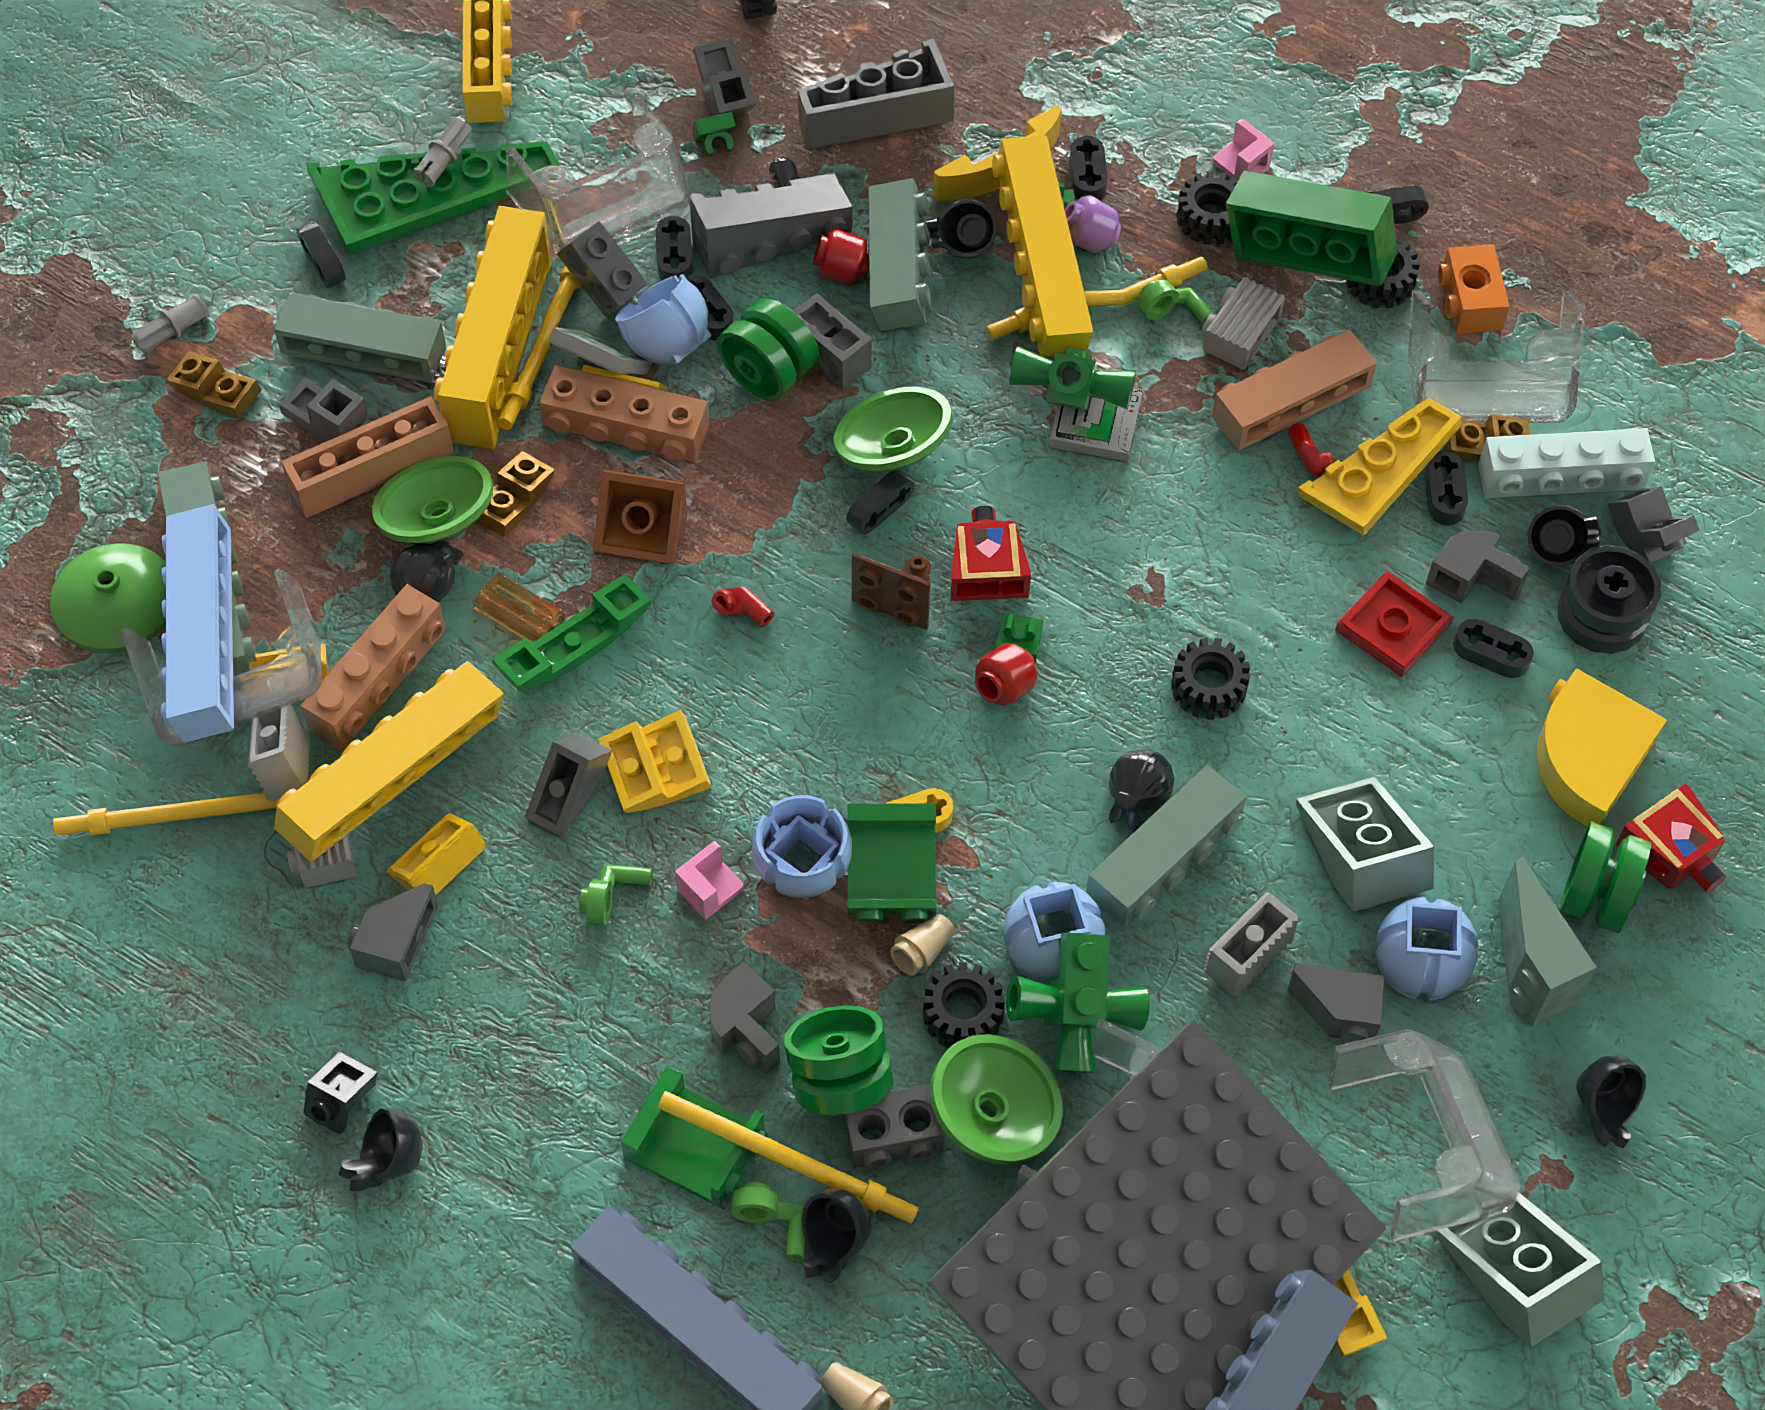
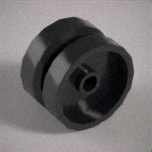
M1609 545L1589 549L1576 559L1569 572L1565 587L1558 600L1557 618L1564 633L1577 645L1592 652L1613 654L1628 650L1641 641L1661 598V580L1654 566L1641 554L1632 550Z

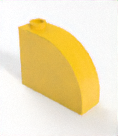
M1576 668L1567 682L1561 678L1559 679L1548 697V701L1553 704L1550 707L1538 738L1536 756L1541 779L1550 796L1569 816L1588 827L1590 822L1600 825L1603 823L1658 740L1667 719Z

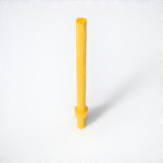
M257 793L108 812L107 808L88 810L86 815L54 818L53 829L55 836L90 832L91 836L110 834V829L276 809L279 799L274 801L266 800L267 794Z
M664 1091L657 1108L826 1186L854 1193L866 1208L874 1213L879 1209L909 1224L913 1222L917 1214V1206L887 1193V1187L870 1179L865 1183L667 1091Z

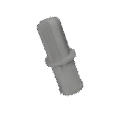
M452 119L440 137L429 143L430 150L412 172L419 183L422 184L427 177L425 186L433 187L447 165L453 164L456 161V153L472 132V128L464 119Z
M194 294L169 311L166 309L161 310V316L134 331L131 335L133 342L139 350L147 352L172 336L179 338L181 331L208 317L209 310L199 295Z

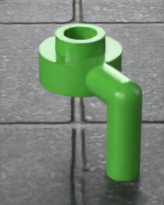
M1167 280L1149 282L1141 290L1138 299V307L1150 320L1164 317L1177 304L1183 303L1187 305L1203 325L1207 317L1213 313L1193 288L1175 289Z
M604 865L600 870L598 879H592L589 888L583 887L581 890L579 901L580 914H586L587 923L607 925L612 910L615 882L651 886L653 882V868Z
M760 1182L745 1183L742 1188L732 1193L731 1215L736 1219L750 1223H765L774 1219L787 1221L786 1259L794 1262L804 1260L806 1238L802 1226L804 1209L802 1205L779 1201L778 1195L771 1191L768 1185Z

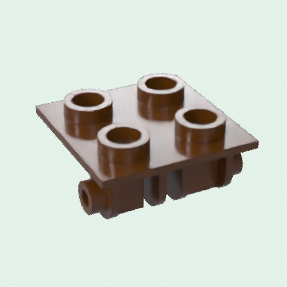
M853 552L852 601L857 602L866 610L880 611L895 617L904 625L918 626L927 630L929 627L930 562L921 555H915L906 562L903 570L900 571Z

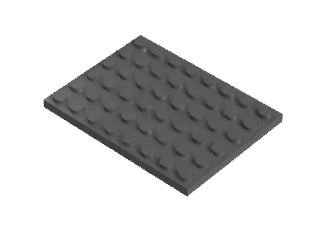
M1193 1020L1188 1022L926 1283L1043 1410H1205L1213 1398H1220L1229 1383L1226 1380V1374L1230 1366L1240 1355L1245 1356L1254 1341L1250 1338L1255 1324L1263 1315H1269L1278 1299L1275 1297V1292L1281 1281L1289 1273L1294 1274L1295 1271L1313 1270L1334 1285L1387 1228L1197 1022Z

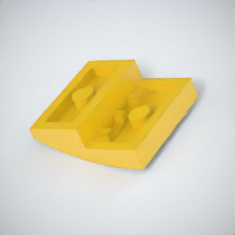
M681 710L644 727H641L635 721L598 739L601 745L612 750L607 765L621 805L626 813L666 805L712 787L687 718Z

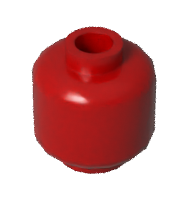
M836 229L830 231L827 236L821 235L813 258V265L818 266L819 276L848 286L853 285L859 275L866 277L870 269V256L866 253V240L860 236Z
M1006 643L998 646L981 658L976 665L975 684L979 694L985 700L997 705L1007 706L1015 703L1031 691L1037 683L1038 672L1035 660L1028 651L1016 644Z

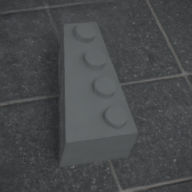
M934 38L922 42V49L909 53L906 49L893 53L892 60L875 66L873 62H869L859 66L857 73L846 77L843 74H838L797 90L799 125L808 149L954 121V85Z
M835 174L789 180L785 187L775 188L770 183L756 185L754 192L737 194L735 189L719 191V197L705 199L702 193L689 195L692 243L709 279L723 274H731L738 269L759 262H767L774 257L792 251L803 250L810 245L818 243L821 235L827 236L830 231L835 229L847 233L852 232V205Z

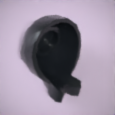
M973 199L959 200L950 204L942 212L940 218L934 217L926 220L932 247L934 249L944 248L954 256L963 259L976 258L985 254L995 243L998 230L995 215L984 203Z
M1555 505L1543 509L1533 518L1527 531L1528 544L1539 561L1549 566L1565 567L1574 564L1576 559L1590 548L1599 547L1601 529L1596 516L1586 517L1581 511L1573 507Z
M445 539L431 544H415L403 549L394 559L390 571V584L396 596L408 584L433 600L440 602L449 593L454 583V565L459 563L464 554L459 549L452 547Z
M1140 748L1127 751L1116 760L1112 766L1109 778L1110 793L1115 799V803L1109 813L1111 823L1117 822L1124 813H1127L1128 826L1134 832L1143 824L1144 810L1165 803L1171 796L1175 777L1171 764L1161 753L1151 749Z
M1604 1056L1599 1058L1582 1072L1576 1083V1090L1583 1108L1590 1118L1593 1134L1603 1146H1607L1611 1141L1616 1146L1624 1149L1630 1140L1631 1133L1623 1124L1637 1111L1644 1096L1646 1075L1637 1064L1627 1057Z
M379 1109L373 1114L363 1136L360 1159H344L340 1166L339 1176L351 1179L349 1191H363L370 1187L380 1186L385 1180H392L411 1173L418 1167L423 1144L420 1129L415 1120L406 1112L398 1109Z
M831 1187L819 1191L810 1197L805 1204L802 1215L803 1233L814 1253L803 1261L806 1278L816 1277L824 1272L825 1279L829 1284L836 1281L841 1271L845 1269L848 1260L861 1250L866 1240L870 1237L872 1227L870 1215L866 1206L854 1193Z

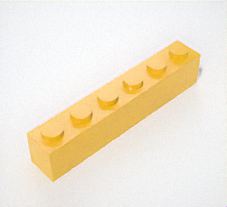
M1047 135L1002 138L998 155H993L992 170L994 177L1000 178V206L1002 210H1007L1009 217L1007 221V237L1010 243L1015 244L1016 248L1014 267L1017 276L1022 275L1024 283L1022 286V303L1025 309L1030 310L1031 314L1029 322L1031 341L1037 342L1039 353L1043 357L1055 356L1056 353L1065 354L1067 347L1087 351L1094 331Z
M468 661L456 670L448 669L438 678L435 686L424 694L418 692L412 696L401 712L394 717L389 715L383 718L376 725L373 733L363 741L358 739L350 743L338 760L330 766L328 764L320 766L311 775L309 782L298 790L291 789L287 791L276 804L274 829L312 863L499 716L504 693Z

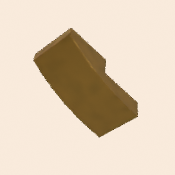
M188 352L166 380L171 387L189 398L238 419L243 416L262 391L255 379L227 372L219 360Z
M1491 414L1485 423L1462 419V426L1444 445V450L1457 454L1462 461H1479L1487 437L1531 435L1529 419Z
M523 451L520 452L498 472L497 485L493 487L492 499L483 514L476 521L505 537L542 495L552 480L555 469Z

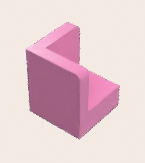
M1241 119L1235 125L1233 142L1214 155L1213 164L1229 177H1234L1239 180L1243 171L1263 174L1270 169L1275 143L1246 120Z
M713 841L675 871L677 891L705 920L744 890L743 882L722 862V850L716 841Z

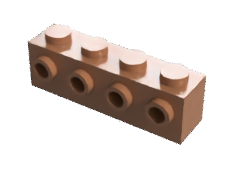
M1350 329L1337 336L1330 335L1314 347L1303 352L1296 351L1284 361L1270 368L1262 367L1251 377L1222 387L1216 393L1212 417L1239 451L1371 387L1377 362Z
M558 365L554 366L539 402L543 426L549 427L556 432H570L587 436L597 442L608 441L624 445L635 451L645 450L662 454L672 460L696 462L710 426L708 401Z
M430 396L281 461L289 490L305 518H308L385 484L394 475L413 464L431 458L449 456L454 454L449 426Z
M406 584L300 705L308 730L343 751L446 631L441 604Z

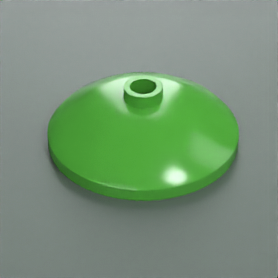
M901 387L887 390L865 399L847 412L835 430V448L839 457L846 464L854 468L869 472L899 470L923 460L941 445L952 427L953 414L947 399L934 390L923 387Z
M441 456L427 459L403 469L381 487L372 505L373 519L382 534L396 541L409 544H427L441 541L462 532L478 520L492 499L493 482L487 468L474 459L463 456Z
M127 543L102 545L80 554L60 572L51 591L50 609L58 630L72 644L97 653L127 651L148 642L166 626V620L162 612V601L166 600V587L162 579V568L166 567V562L155 552L147 548ZM107 581H112L110 584L102 585Z
M997 1035L971 1036L952 1045L940 1058L933 1071L930 1084V1098L934 1114L946 1135L969 1155L993 1164H1020L1040 1155L1055 1139L1063 1117V1102L1058 1083L1045 1062L1023 1044ZM980 1108L986 1109L991 1117L985 1115Z

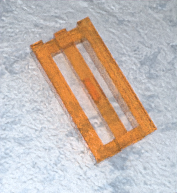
M499 572L472 600L474 609L524 639L526 637L531 643L555 629L556 624L561 625L565 620L564 611ZM500 588L543 614L547 619L545 621L526 610L521 604L514 600L511 601L495 590Z

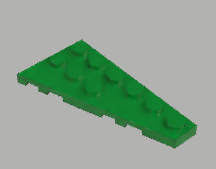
M547 141L501 145L497 151L476 152V147L461 149L462 154H456V161L453 164L447 165L433 187L425 186L427 177L421 184L412 173L428 152L380 156L377 162L356 164L355 159L340 160L341 165L320 167L319 162L306 163L308 174L348 255L563 178L562 167Z

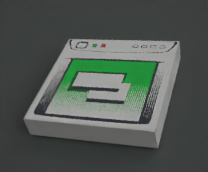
M553 328L549 339L551 344L616 374L645 375L648 374L652 362L637 356L635 353L585 330Z
M1133 388L1128 410L1093 395L1090 396L1087 411L1058 405L1049 447L1128 462L1143 390Z

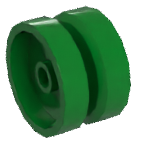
M767 297L757 299L744 311L740 320L734 321L717 339L718 353L731 375L745 389L767 401H779L794 386L796 379L802 378L819 361V347L807 325L791 309L779 301Z
M1590 822L1568 876L1559 912L1581 920L1589 913L1595 897H1598L1600 899L1595 913L1596 925L1619 934L1640 894L1646 875L1645 868L1649 859L1651 842L1629 835L1621 841L1615 857L1611 858L1610 855L1615 838L1613 829Z
M848 1005L823 1008L803 1016L794 1022L785 1033L784 1047L788 1065L792 1068L794 1094L802 1108L824 1115L854 1113L874 1105L884 1098L892 1088L893 1071L890 1055L886 1052V1035L883 1020L875 1011L862 1006Z

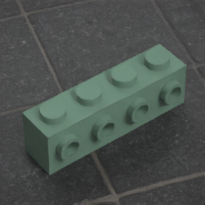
M914 178L869 186L870 308L880 331L926 323V307L931 306L929 286L925 283V276L930 275V263L927 253L924 252V246L930 244V238L926 222L923 220V216L929 215V206L925 192L919 193Z
M290 292L274 328L281 354L433 383L446 348L442 322L435 321L429 317H414L395 313L388 309L378 310L358 306L352 302L342 303L321 299L315 295H300Z
M1206 765L1089 874L1086 893L1124 928L1135 917L1139 920L1143 919L1157 902L1155 898L1165 889L1169 892L1174 890L1182 882L1186 875L1185 870L1195 861L1198 864L1204 862L1213 852L1216 846L1215 842L1223 834L1231 836L1241 826L1245 819L1242 813L1246 796L1209 765Z

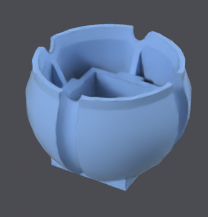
M676 275L645 290L637 296V305L628 303L619 311L615 318L621 337L628 348L637 356L649 362H654L656 365L680 362L712 336L707 329L708 309L705 300L699 290L684 275H680L679 279Z
M796 795L784 798L771 805L768 817L762 815L752 837V857L755 868L768 885L775 884L776 890L782 895L807 900L809 897L819 896L829 891L836 884V879L843 877L852 858V838L848 826L836 808L828 811V806L824 800L813 796ZM799 840L822 856L808 873H801L783 860Z
M1049 882L1047 888L1044 889L1035 885L1023 892L1011 905L1007 913L1004 926V941L1008 945V954L1016 968L1030 980L1047 985V980L1059 979L1061 934L1042 938L1035 916L1067 909L1071 911L1076 927L1075 931H1071L1072 933L1105 935V924L1100 919L1101 912L1097 904L1086 892L1076 887V884Z
M1425 897L1407 900L1389 912L1383 919L1377 932L1376 942L1378 947L1376 958L1381 974L1385 976L1384 979L1393 989L1411 999H1416L1420 993L1426 994L1429 1001L1445 998L1467 982L1478 961L1476 949L1478 939L1472 922L1462 911V907H1457L1443 899L1437 898L1433 903H1429ZM1412 927L1446 930L1449 932V950L1412 947Z

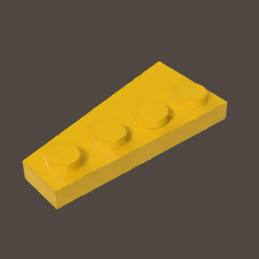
M1428 397L1389 424L1388 430L1376 439H1367L1358 446V451L1342 462L1338 459L1325 468V474L1313 482L1308 480L1299 486L1298 497L1364 536L1462 426V416Z

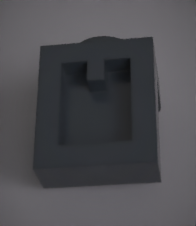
M339 1052L307 1082L304 1115L317 1124L340 1134L347 1127L349 1110L375 1086L377 1072Z

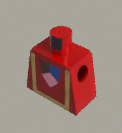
M978 506L974 508L971 512L972 522L957 525L951 573L950 600L970 601L1029 598L1031 571L1016 523L1011 520L996 521V511L991 506Z
M1686 783L1627 823L1615 844L1618 848L1621 841L1629 835L1651 842V850L1645 870L1666 888H1675L1691 876L1706 893H1709L1726 878L1725 873L1713 862L1725 842L1724 836Z

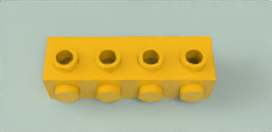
M463 0V98L468 123L505 122V106H512L511 83H505V77H512L511 55L505 54V49H512L510 26H505V21H512L510 0Z

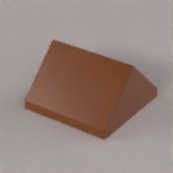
M603 470L593 551L674 564L687 518L685 483Z

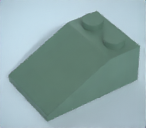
M1375 777L1296 798V806L1331 882L1353 912L1434 889V846Z
M1520 858L1515 861L1498 902L1510 1000L1515 1010L1519 1014L1525 1015L1531 1026H1534L1578 1005L1597 967L1525 859Z
M1505 1183L1434 1227L1436 1236L1497 1317L1530 1347L1604 1301L1602 1261L1508 1183Z

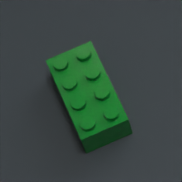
M1243 171L1226 202L1235 257L1237 259L1381 286L1398 254L1392 200L1388 196Z

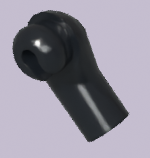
M780 157L771 162L769 172L770 174L775 173L773 179L779 181L780 186L778 188L785 187L789 180L800 179L796 164L791 159Z

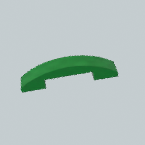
M624 574L592 594V605L533 643L525 637L494 657L492 664L518 691L528 690L548 683L585 663L615 641L651 606V599Z

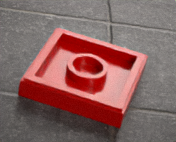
M1386 571L1337 622L1335 631L1402 678L1450 627L1454 617L1395 575Z

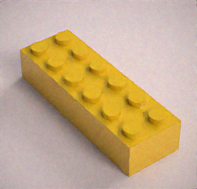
M499 206L494 221L490 220L487 224L485 233L486 247L484 251L478 252L475 264L477 275L475 281L469 282L465 294L466 309L464 314L459 313L455 324L456 340L454 346L449 345L445 354L446 371L443 378L439 377L437 379L434 390V399L440 403V412L449 426L452 443L493 450L501 430L497 420L506 404L504 397L510 385L516 381L552 264L545 213Z

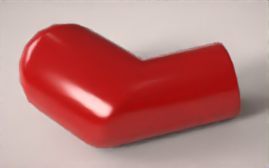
M1295 423L1290 426L1288 437L1295 452L1310 474L1321 476V473H1325V468L1334 463L1332 454L1328 451L1318 452L1305 424Z
M746 587L720 589L712 596V606L718 613L722 615H748L760 627L768 625L775 615L772 609Z

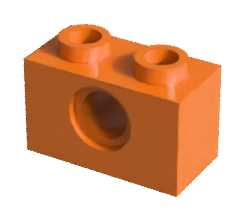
M1494 244L1448 248L1444 264H1439L1438 283L1441 288L1445 287L1447 294L1445 299L1446 316L1448 319H1453L1456 334L1501 331L1510 305Z

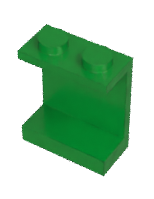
M848 803V828L852 838V858L848 867V916H857V922L862 923L882 922L883 916H901L902 922L921 923L927 921V916H936V803Z
M666 1066L621 1141L623 1157L625 1160L720 1208L727 1195L732 1196V1193L741 1187L746 1174L742 1169L749 1157L756 1158L759 1154L658 1109L659 1101L664 1091H667L768 1137V1133L764 1132V1114L755 1110L749 1120L686 1089L683 1073Z

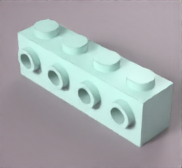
M1647 428L1499 436L1486 438L1478 462V469L1484 498L1625 491L1645 488L1655 464V458Z

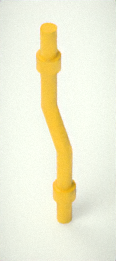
M1201 256L1179 266L1171 264L1159 269L1158 275L1122 290L1084 291L1087 306H1124L1138 300L1143 287L1151 281L1167 280L1174 288L1182 285L1184 280L1207 271V263ZM1023 306L1012 311V316L986 326V333L989 339L993 341L1017 330L1020 333L1029 330L1030 310L1025 309Z
M566 266L560 275L561 283L546 312L531 354L517 382L510 385L504 397L506 404L497 420L498 426L502 429L510 430L520 410H524L527 407L532 396V385L551 345L549 339L553 328L558 327L574 290L581 287Z

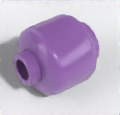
M1090 195L1082 197L1076 202L1072 201L1065 208L1072 243L1093 254L1102 250H1108L1117 241L1121 225L1119 224L1118 213L1115 209Z

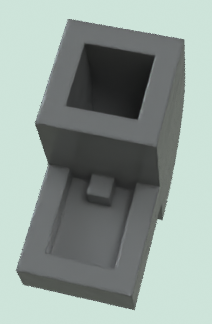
M727 38L694 47L693 53L703 84L702 93L711 115L714 116L731 111L733 115L752 110L756 102L746 68L739 69L731 39Z
M304 378L279 404L281 414L313 433L314 442L318 445L359 428L367 419L365 399L334 379H331L324 388H321Z
M1662 486L1642 488L1607 503L1616 530L1629 550L1641 554L1649 563L1684 548L1683 545L1687 543L1685 537L1700 531L1694 515L1672 516Z
M1467 530L1454 535L1445 543L1432 562L1426 584L1461 604L1477 581L1514 601L1522 590L1530 567L1521 563L1515 556L1497 550L1501 535L1487 530Z
M744 961L729 973L713 991L709 1005L712 1037L722 1055L735 1045L736 1051L750 1066L757 1064L763 1071L768 1073L780 1063L779 1044L759 1023L776 1009L775 991Z

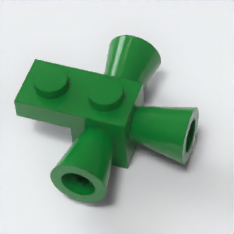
M1017 346L1011 366L1009 385L1048 386L1046 395L1048 403L1081 410H1088L1091 395L1128 410L1136 370H1099L1100 366L1098 363L1092 360L1093 355L1084 350L1067 347L1065 354L1056 353L1055 359L1052 361Z
M1072 932L1061 933L1059 979L1047 980V985L1016 975L1010 979L1006 994V1011L1010 1021L1045 1017L1046 1026L1062 1027L1052 1071L1097 1073L1091 1028L1106 1027V1021L1138 1031L1143 1030L1146 1026L1150 1001L1145 986L1108 990L1110 936Z

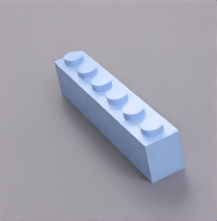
M215 504L166 516V534L162 536V546L166 554V567L162 568V579L166 587V600L162 601V612L166 620V633L162 634V646L166 654V667L162 668L161 675L166 689V702L162 703L161 710L167 727H173L184 743L234 730L231 529Z

